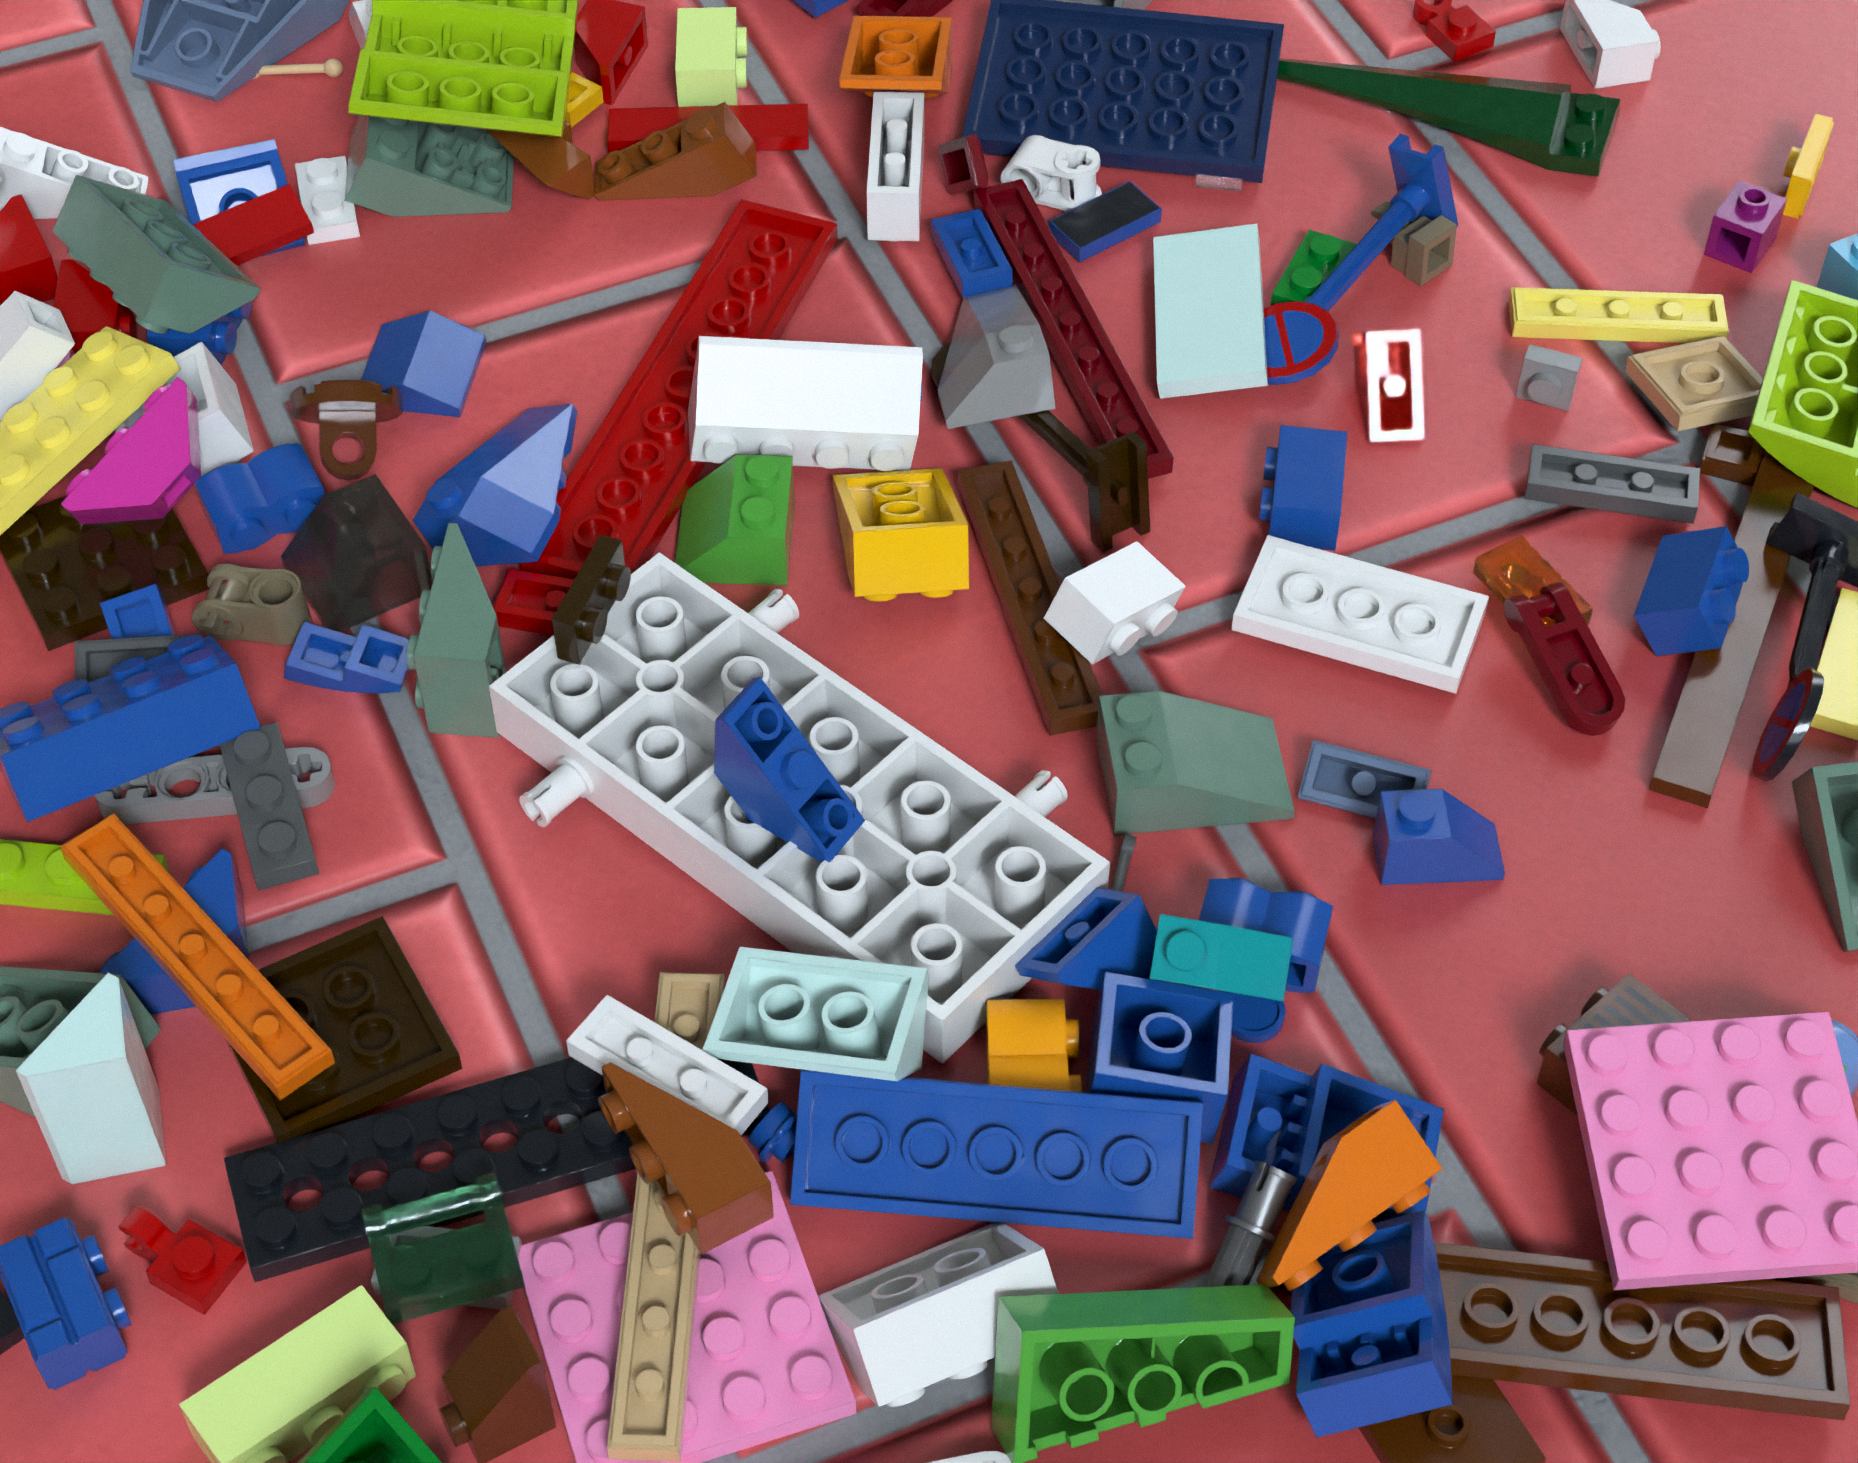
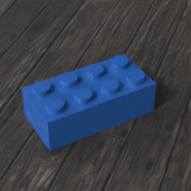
M190 635L172 642L167 647V653L149 660H145L144 657H134L121 661L110 669V675L90 683L86 679L67 682L53 690V697L30 706L28 702H18L0 709V770L9 791L26 821H32L237 738L246 731L260 729V724L237 663L211 635L202 638L201 635Z

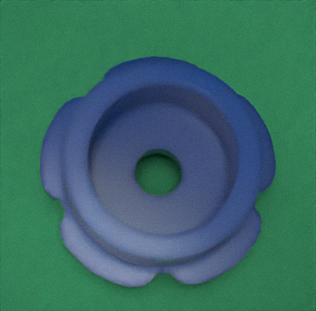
M782 1101L769 1111L748 1138V1142L760 1152L759 1158L762 1162H767L775 1156L783 1163L794 1153L797 1113Z

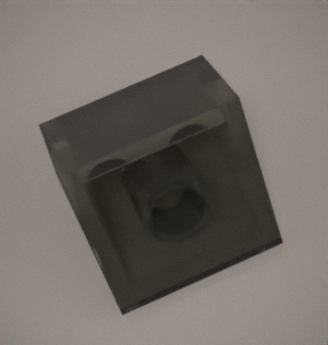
M376 474L324 495L281 555L282 564L285 569L292 571L298 576L305 599L324 628L337 632H342L420 598L424 589L431 590L433 583L424 542Z

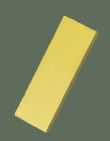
M1842 588L1816 670L1822 673L1824 686L1810 727L1857 741L1858 592Z

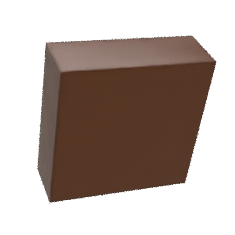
M1717 423L1712 424L1700 464V474L1753 486L1764 448L1746 430Z

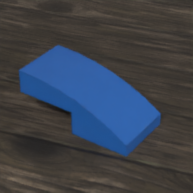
M303 622L285 664L284 679L344 692H400L409 670L407 664L409 638L363 624L357 637Z

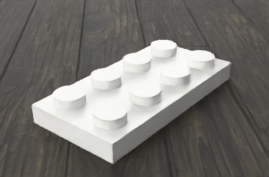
M1267 535L1233 614L1232 630L1456 694L1485 616L1489 596Z

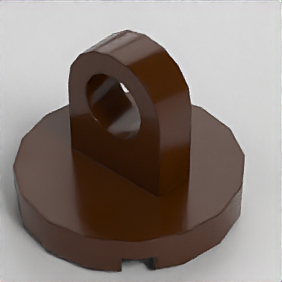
M321 381V384H314V393L306 394L305 387H297L290 394L291 415L296 419L319 424V450L322 465L328 473L337 479L349 481L361 478L373 466L377 450L376 423L389 421L403 414L402 393L395 386L388 388V394L382 393V384H376L375 381ZM341 438H353L362 445L364 457L361 461L353 465H345L335 459L332 447Z

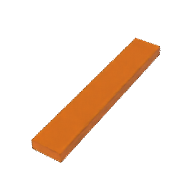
M114 813L60 846L64 860L280 1101L335 1063L332 1050Z

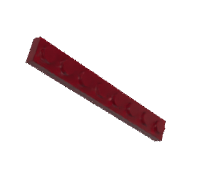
M1019 179L975 189L974 206L983 213L1010 264L1012 279L1037 319L1045 342L1099 445L1134 431L1147 444L1148 479L1172 473L1174 457L1024 180Z

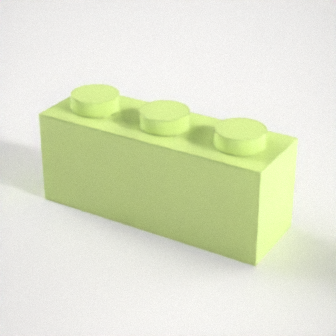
M360 1285L181 1402L179 1406L192 1437L211 1463H288L315 1445L370 1386L376 1387L388 1401H391L401 1393L408 1381L416 1377L407 1343L365 1288Z

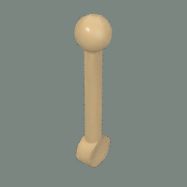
M335 58L318 64L265 65L260 69L259 74L256 73V77L253 79L258 78L260 75L326 73L329 77L335 78L343 72V65L341 61Z

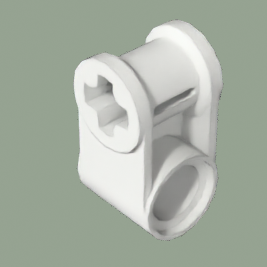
M1032 135L1022 142L1002 171L1001 183L1023 179L1036 204L1068 212L1102 195L1101 188L1096 184V173L1101 165L1100 156L1095 149L1088 146L1072 145L1050 140L1043 136Z

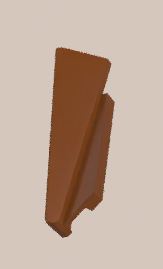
M565 120L562 138L486 130L543 184L586 200L594 196L595 188L591 156L573 145L571 124Z

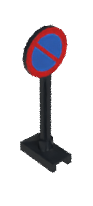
M1796 493L1792 498L1789 511L1781 522L1775 521L1771 526L1766 544L1808 563L1812 575L1789 662V683L1768 720L1754 756L1752 771L1755 777L1764 781L1773 780L1785 768L1806 735L1817 711L1823 693L1824 677L1822 673L1815 669L1837 581L1842 579L1858 587V521L1799 493Z

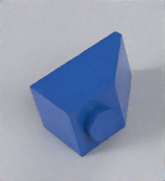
M1443 789L1380 792L1372 837L1381 885L1504 879L1505 870L1496 827L1493 822Z
M1096 888L1033 947L1015 967L1020 976L1101 990L1105 972L1149 979L1157 929L1139 894Z

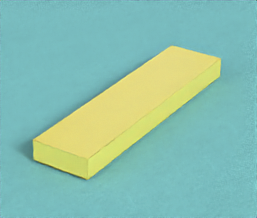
M1511 287L1508 300L1512 337L1691 343L1724 336L1727 339L1729 332L1724 298L1721 294Z

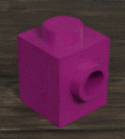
M1738 181L1713 216L1704 255L1752 273L1777 237L1787 199L1768 192L1764 188Z

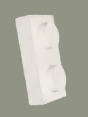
M345 156L318 158L308 162L295 163L301 204L314 230V233L307 236L309 245L360 237L354 203L344 201L348 168Z

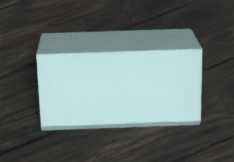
M739 947L703 1051L716 1059L899 1081L920 1070L922 1067L929 983L928 969Z
M108 972L16 1070L63 1180L72 1185L167 1166L159 1087L120 980Z

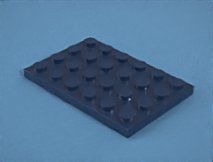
M991 0L962 137L977 134L983 153L1013 156L1027 137L1039 135L1050 140L1072 145H1083L1095 149L1100 156V166L1262 183L1284 24L1051 0Z

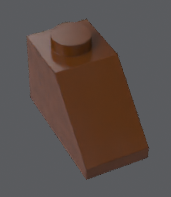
M510 1305L498 1311L442 1376L449 1403L438 1409L443 1424L454 1446L457 1448L468 1443L478 1463H486L556 1428L542 1360L513 1306Z

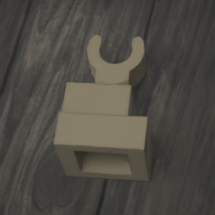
M1384 202L1372 210L1371 215L1380 219L1390 208V202ZM1442 215L1433 221L1422 216L1410 225L1407 222L1389 242L1393 244L1391 266L1405 274L1406 278L1417 285H1424L1452 266L1457 224Z

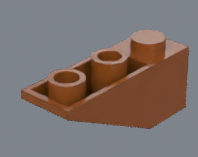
M723 102L708 110H700L690 116L689 119L665 130L655 131L644 140L620 151H612L601 160L595 162L594 196L598 201L714 196L757 176L756 143L728 105Z
M611 1062L601 1066L606 1094L598 1097L601 1111L611 1130L615 1134L624 1130L632 1142L633 1146L629 1147L630 1156L642 1180L646 1184L656 1181L665 1197L661 1198V1205L670 1226L678 1236L688 1233L700 1254H703L774 1218L771 1182L737 1130Z

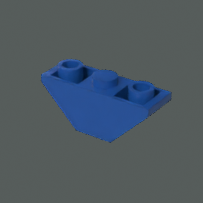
M753 678L715 720L714 773L749 820L787 843L789 841L794 843L799 850L822 863L826 860L830 863L865 822V819L762 678Z
M221 849L205 866L197 868L191 874L183 889L249 960L241 884L232 854ZM135 938L121 952L113 954L100 971L102 974L109 972L110 974L121 975L150 1015L196 1007Z

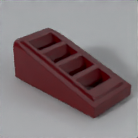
M977 134L939 145V157L947 191L950 195L989 186L988 172L981 142Z

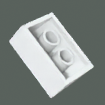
M994 1222L818 1295L832 1336L859 1389L878 1407L885 1404L889 1407H897L919 1399L925 1393L924 1387L948 1377L950 1379L968 1378L980 1373L988 1366L987 1360L994 1358L996 1352L999 1297L1059 1293L1045 1249L1008 1225Z

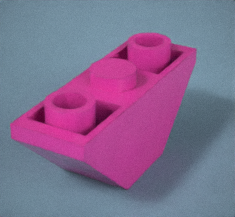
M179 377L169 387L163 385L156 389L144 405L143 410L145 413L130 429L128 427L120 429L109 440L105 447L106 455L92 470H83L70 482L66 489L67 497L61 505L79 523L84 525L162 519L201 477L197 399L187 384Z

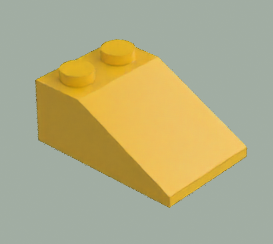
M942 468L833 475V490L847 574L855 597L863 596L867 600L881 602L892 600L897 597V594L920 592L921 595L926 597L939 598L951 595L954 590L969 589L968 522Z

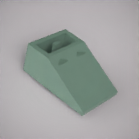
M359 116L350 136L344 201L392 217L509 212L512 207L514 156L483 129Z
M448 523L443 546H435L432 552L431 576L433 583L431 590L424 589L420 597L419 634H412L408 642V668L417 672L415 703L417 708H422L425 711L429 733L499 738L500 734L496 730L489 685L506 673L497 615L458 524Z

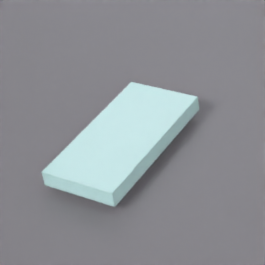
M1257 223L1153 237L1156 368L1160 399L1268 386L1260 238Z

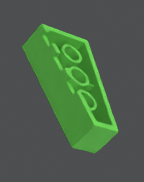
M1266 1284L999 1297L991 1430L1011 1463H1024L1037 1459V1451L1066 1442H1068L1071 1448L1098 1441V1433L1126 1424L1137 1422L1141 1428L1165 1421L1166 1413L1199 1403L1205 1409L1289 1384L1295 1317Z

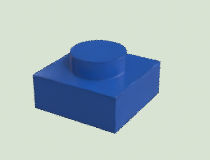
M156 584L100 603L111 639L176 636L162 591Z

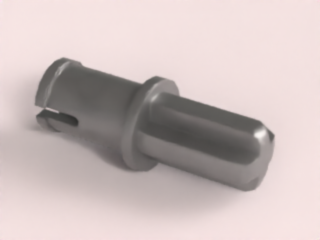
M1256 1161L1254 1172L1235 1215L1227 1214L1225 1221L1231 1225L1207 1277V1284L1210 1287L1249 1285L1267 1242L1274 1243L1277 1238L1271 1233L1292 1185L1296 1183V1177L1274 1166L1269 1167L1264 1162Z

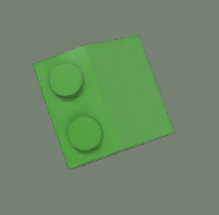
M735 455L690 487L682 503L675 563L703 583L788 585L795 509L793 456Z

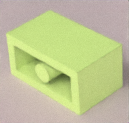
M736 7L677 8L675 75L678 107L716 106L723 102L728 106L738 105V88H747L746 58L738 57H748L747 27H737Z

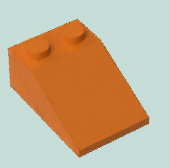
M853 16L839 79L840 89L850 92H863L870 97H873L874 92H923L924 98L936 97L940 93L949 94L952 78V17Z

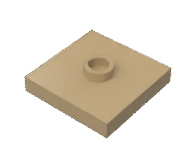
M1724 336L1628 356L1625 370L1628 376L1677 432L1752 416L1763 380L1759 373Z

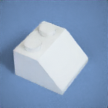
M203 342L174 356L173 358L179 365L180 370L164 385L169 387L179 377L187 384L197 399L201 476L216 468L237 463L243 457L254 452L237 385ZM146 401L115 429V433L124 427L130 429L145 413L143 408Z

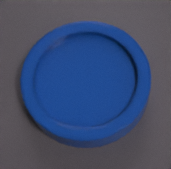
M1234 994L1231 1035L1248 1043H1261L1274 1038L1284 1025L1286 1013L1284 1002Z

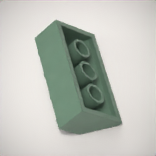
M75 176L52 232L68 247L67 253L71 257L85 263L91 269L89 275L93 279L107 285L114 292L112 298L116 302L130 308L137 315L135 321L139 325L160 334H166L168 329L191 334L257 298L261 288L166 200L83 176Z

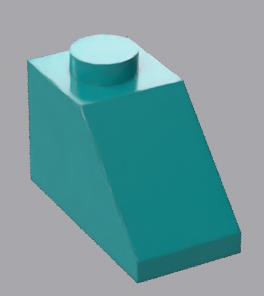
M1160 914L1149 979L1284 1002L1294 938L1225 924Z

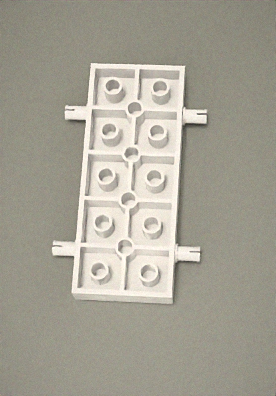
M659 552L631 574L629 588L622 601L615 600L607 615V625L602 639L598 644L592 643L580 665L558 659L555 637L553 635L489 685L497 732L551 772L539 784L519 798L522 809L532 821L537 819V825L546 827L555 816L577 798H586L793 953L927 968L929 983L923 1050L942 1064L986 1023V1000H1010L1032 979L1020 976L1015 965L1096 888L1108 889L1110 862L1045 818L1057 806L1063 804L1068 797L1067 790L1058 777H1053L1045 786L1044 783L1051 777V772L1041 770L1015 796L1004 790L777 634L788 624L793 623L799 618L798 607L788 594L778 602V599L783 596V591L780 589L773 590L766 599L747 613ZM753 678H762L865 819V822L830 863L826 860L822 863L799 850L794 843L790 841L787 843L749 820L714 773L715 720Z

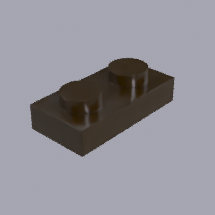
M604 535L598 537L554 614L552 623L558 659L580 665L592 643L598 644L602 639L607 625V615L615 600L622 601L630 584L631 570L625 566L622 540Z

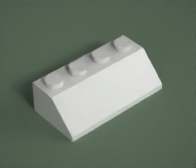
M699 336L688 407L690 461L724 464L735 455L793 456V466L824 467L828 469H877L881 471L910 470L919 433L923 364L922 347Z

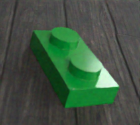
M1309 229L1272 293L1271 305L1293 301H1307L1357 244Z

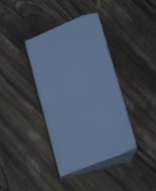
M1313 740L1297 798L1376 819L1381 791L1428 789L1431 770Z

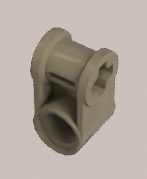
M218 564L211 569L207 577L209 590L204 601L197 603L191 615L195 627L204 635H211L216 640L271 643L278 646L294 644L303 622L311 624L313 622L300 580L292 571L285 569L248 568L233 564Z

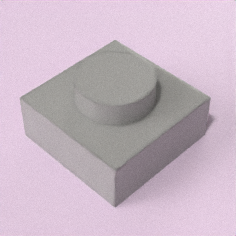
M1529 344L1522 365L1516 397L1569 411L1575 395L1583 358Z

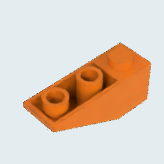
M1396 1099L1374 1107L1323 1143L1256 1278L1258 1284L1274 1287L1283 1283L1288 1291L1297 1288L1322 1270L1323 1267L1318 1262V1257L1337 1244L1343 1252L1355 1247L1377 1230L1371 1221L1391 1205L1396 1213H1400L1419 1202L1431 1192L1425 1181L1443 1168Z

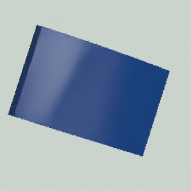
M1251 1053L1233 1078L1209 1187L1242 1198L1254 1172V1165L1258 1160L1268 1164L1269 1167L1274 1166L1297 1178L1282 1208L1283 1210L1290 1211L1323 1143L1374 1107L1396 1099L1435 1157L1444 1109L1322 1063L1311 1076ZM1432 1177L1425 1181L1429 1188L1431 1186ZM1429 1194L1400 1213H1396L1391 1205L1371 1221L1374 1224L1423 1210L1426 1212Z
M1425 1210L1374 1223L1377 1230L1367 1239L1345 1252L1341 1250L1338 1244L1317 1258L1323 1267L1322 1270L1292 1290L1290 1312L1295 1317L1293 1337L1299 1348L1296 1395L1316 1438L1452 1405V1375L1447 1319L1430 1221Z

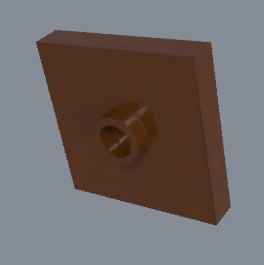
M1452 1375V1405L1359 1427L1380 1463H1545L1546 1457L1495 1381L1491 1379Z

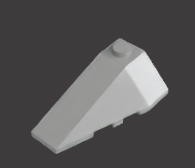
M1016 284L1012 287L963 298L938 386V397L947 429L1056 409L1049 351L1040 325Z

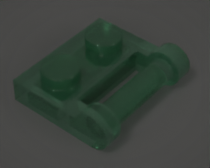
M495 1171L476 1176V1184L385 1209L382 1208L381 1203L361 1208L385 1313L392 1324L525 1287ZM480 1210L484 1212L486 1222L392 1247L390 1235Z

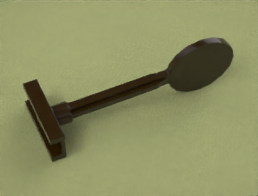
M951 342L941 347L932 359L931 375L937 389ZM1049 410L1019 415L1026 424L1083 476V481L1088 486L1091 541L1102 552L1113 548V535L1131 527L1141 536L1150 532L1147 444L1136 432H1130L1090 449Z

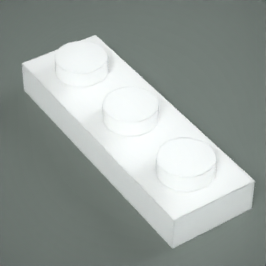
M609 995L604 997L566 1040L569 1056L599 1074L603 1075L601 1066L611 1062L734 1128L740 1135L745 1132L768 1104V1091L766 1087Z

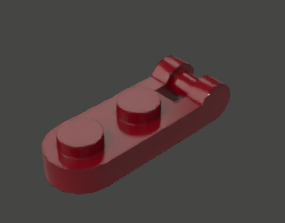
M1555 582L1542 587L1539 595L1529 598L1526 594H1521L1505 600L1504 614L1509 626L1521 636L1556 705L1570 727L1581 734L1591 736L1601 735L1611 730L1624 711L1625 697L1621 686L1567 587L1562 582ZM1548 616L1551 620H1555L1556 624L1545 627L1541 618Z

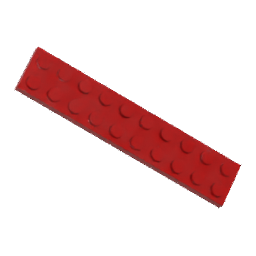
M741 199L568 476L565 488L560 489L557 494L556 502L561 508L559 523L538 561L521 563L522 571L575 579L600 535L622 540L625 566L630 568L631 574L650 560L680 509L688 489L694 485L707 463L690 461L688 407L699 336L779 340L838 239L837 223Z

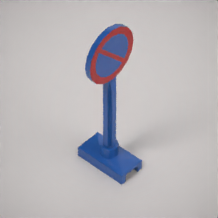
M1399 134L1388 146L1397 187V193L1390 201V208L1307 301L1277 303L1264 308L1268 384L1280 385L1298 382L1315 375L1331 361L1338 349L1339 332L1329 310L1407 222L1410 225L1422 216L1433 221L1442 215L1458 226L1444 147L1435 144L1427 154L1411 150L1409 136Z

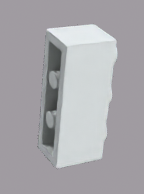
M923 92L873 93L867 179L868 240L893 242L919 241L925 141Z

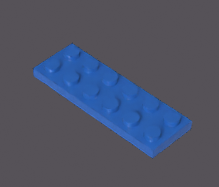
M801 1070L790 1205L1193 1239L1203 1101L905 1077L899 1081H889Z

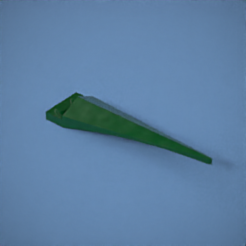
M1280 58L1277 79L1334 92L1430 122L1506 151L1547 170L1598 177L1620 110V99L1602 97L1598 94L1571 93V85L1284 58Z

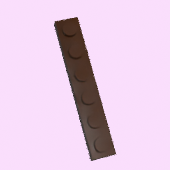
M1012 460L958 470V488L1049 736L1096 727L1098 722L1099 696H1102L1090 662L1044 619L1060 588V584Z

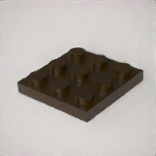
M64 496L27 510L0 535V555L48 651L108 629L100 605L104 601L156 584L161 589L166 606L209 590L207 586L208 572L173 509L162 519L82 525L61 505L67 497Z
M383 916L258 970L332 1050L335 1060L333 1065L280 1101L227 1042L278 1144L294 1137L344 1123L462 1069L457 1049Z

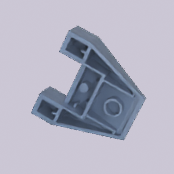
M143 0L130 72L135 78L218 102L256 77V74H259L263 66L274 65L337 23L350 0Z

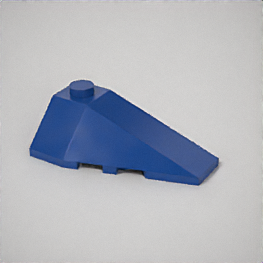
M573 403L528 408L436 480L434 485L428 490L426 499L413 519V522L432 549L435 546H443L448 523H457L476 567L538 561L560 519L561 508L556 502L558 490L565 488L567 475L562 469L563 458L571 452L578 412Z

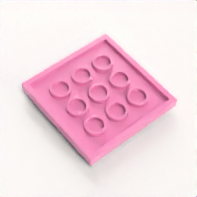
M1829 1012L1567 1030L1563 1046L1613 1290L1858 1272V1121Z
M773 1171L766 1172L765 1174L771 1182L774 1218L700 1254L681 1462L609 1460L607 1451L633 1212L521 1245L517 1261L519 1274L575 1463H703L857 1414L853 1391Z

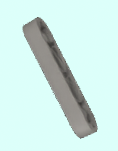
M312 747L285 749L301 808L318 806L328 800L333 794L336 785L329 757L323 751ZM222 754L188 757L94 795L101 815L107 818L114 813L124 825L237 814ZM310 772V781L301 782L303 774ZM194 780L200 783V787L196 792L189 796L174 797L169 794V790L173 785L180 781ZM151 786H155L156 797H149L153 796ZM129 789L126 792V798L118 799L121 795V790Z

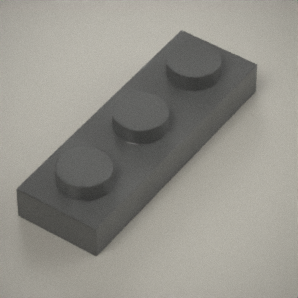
M1532 444L1524 499L1694 524L1698 510L1701 468Z
M278 722L260 726L261 728L258 730L246 731L237 738L220 744L258 891L319 874Z

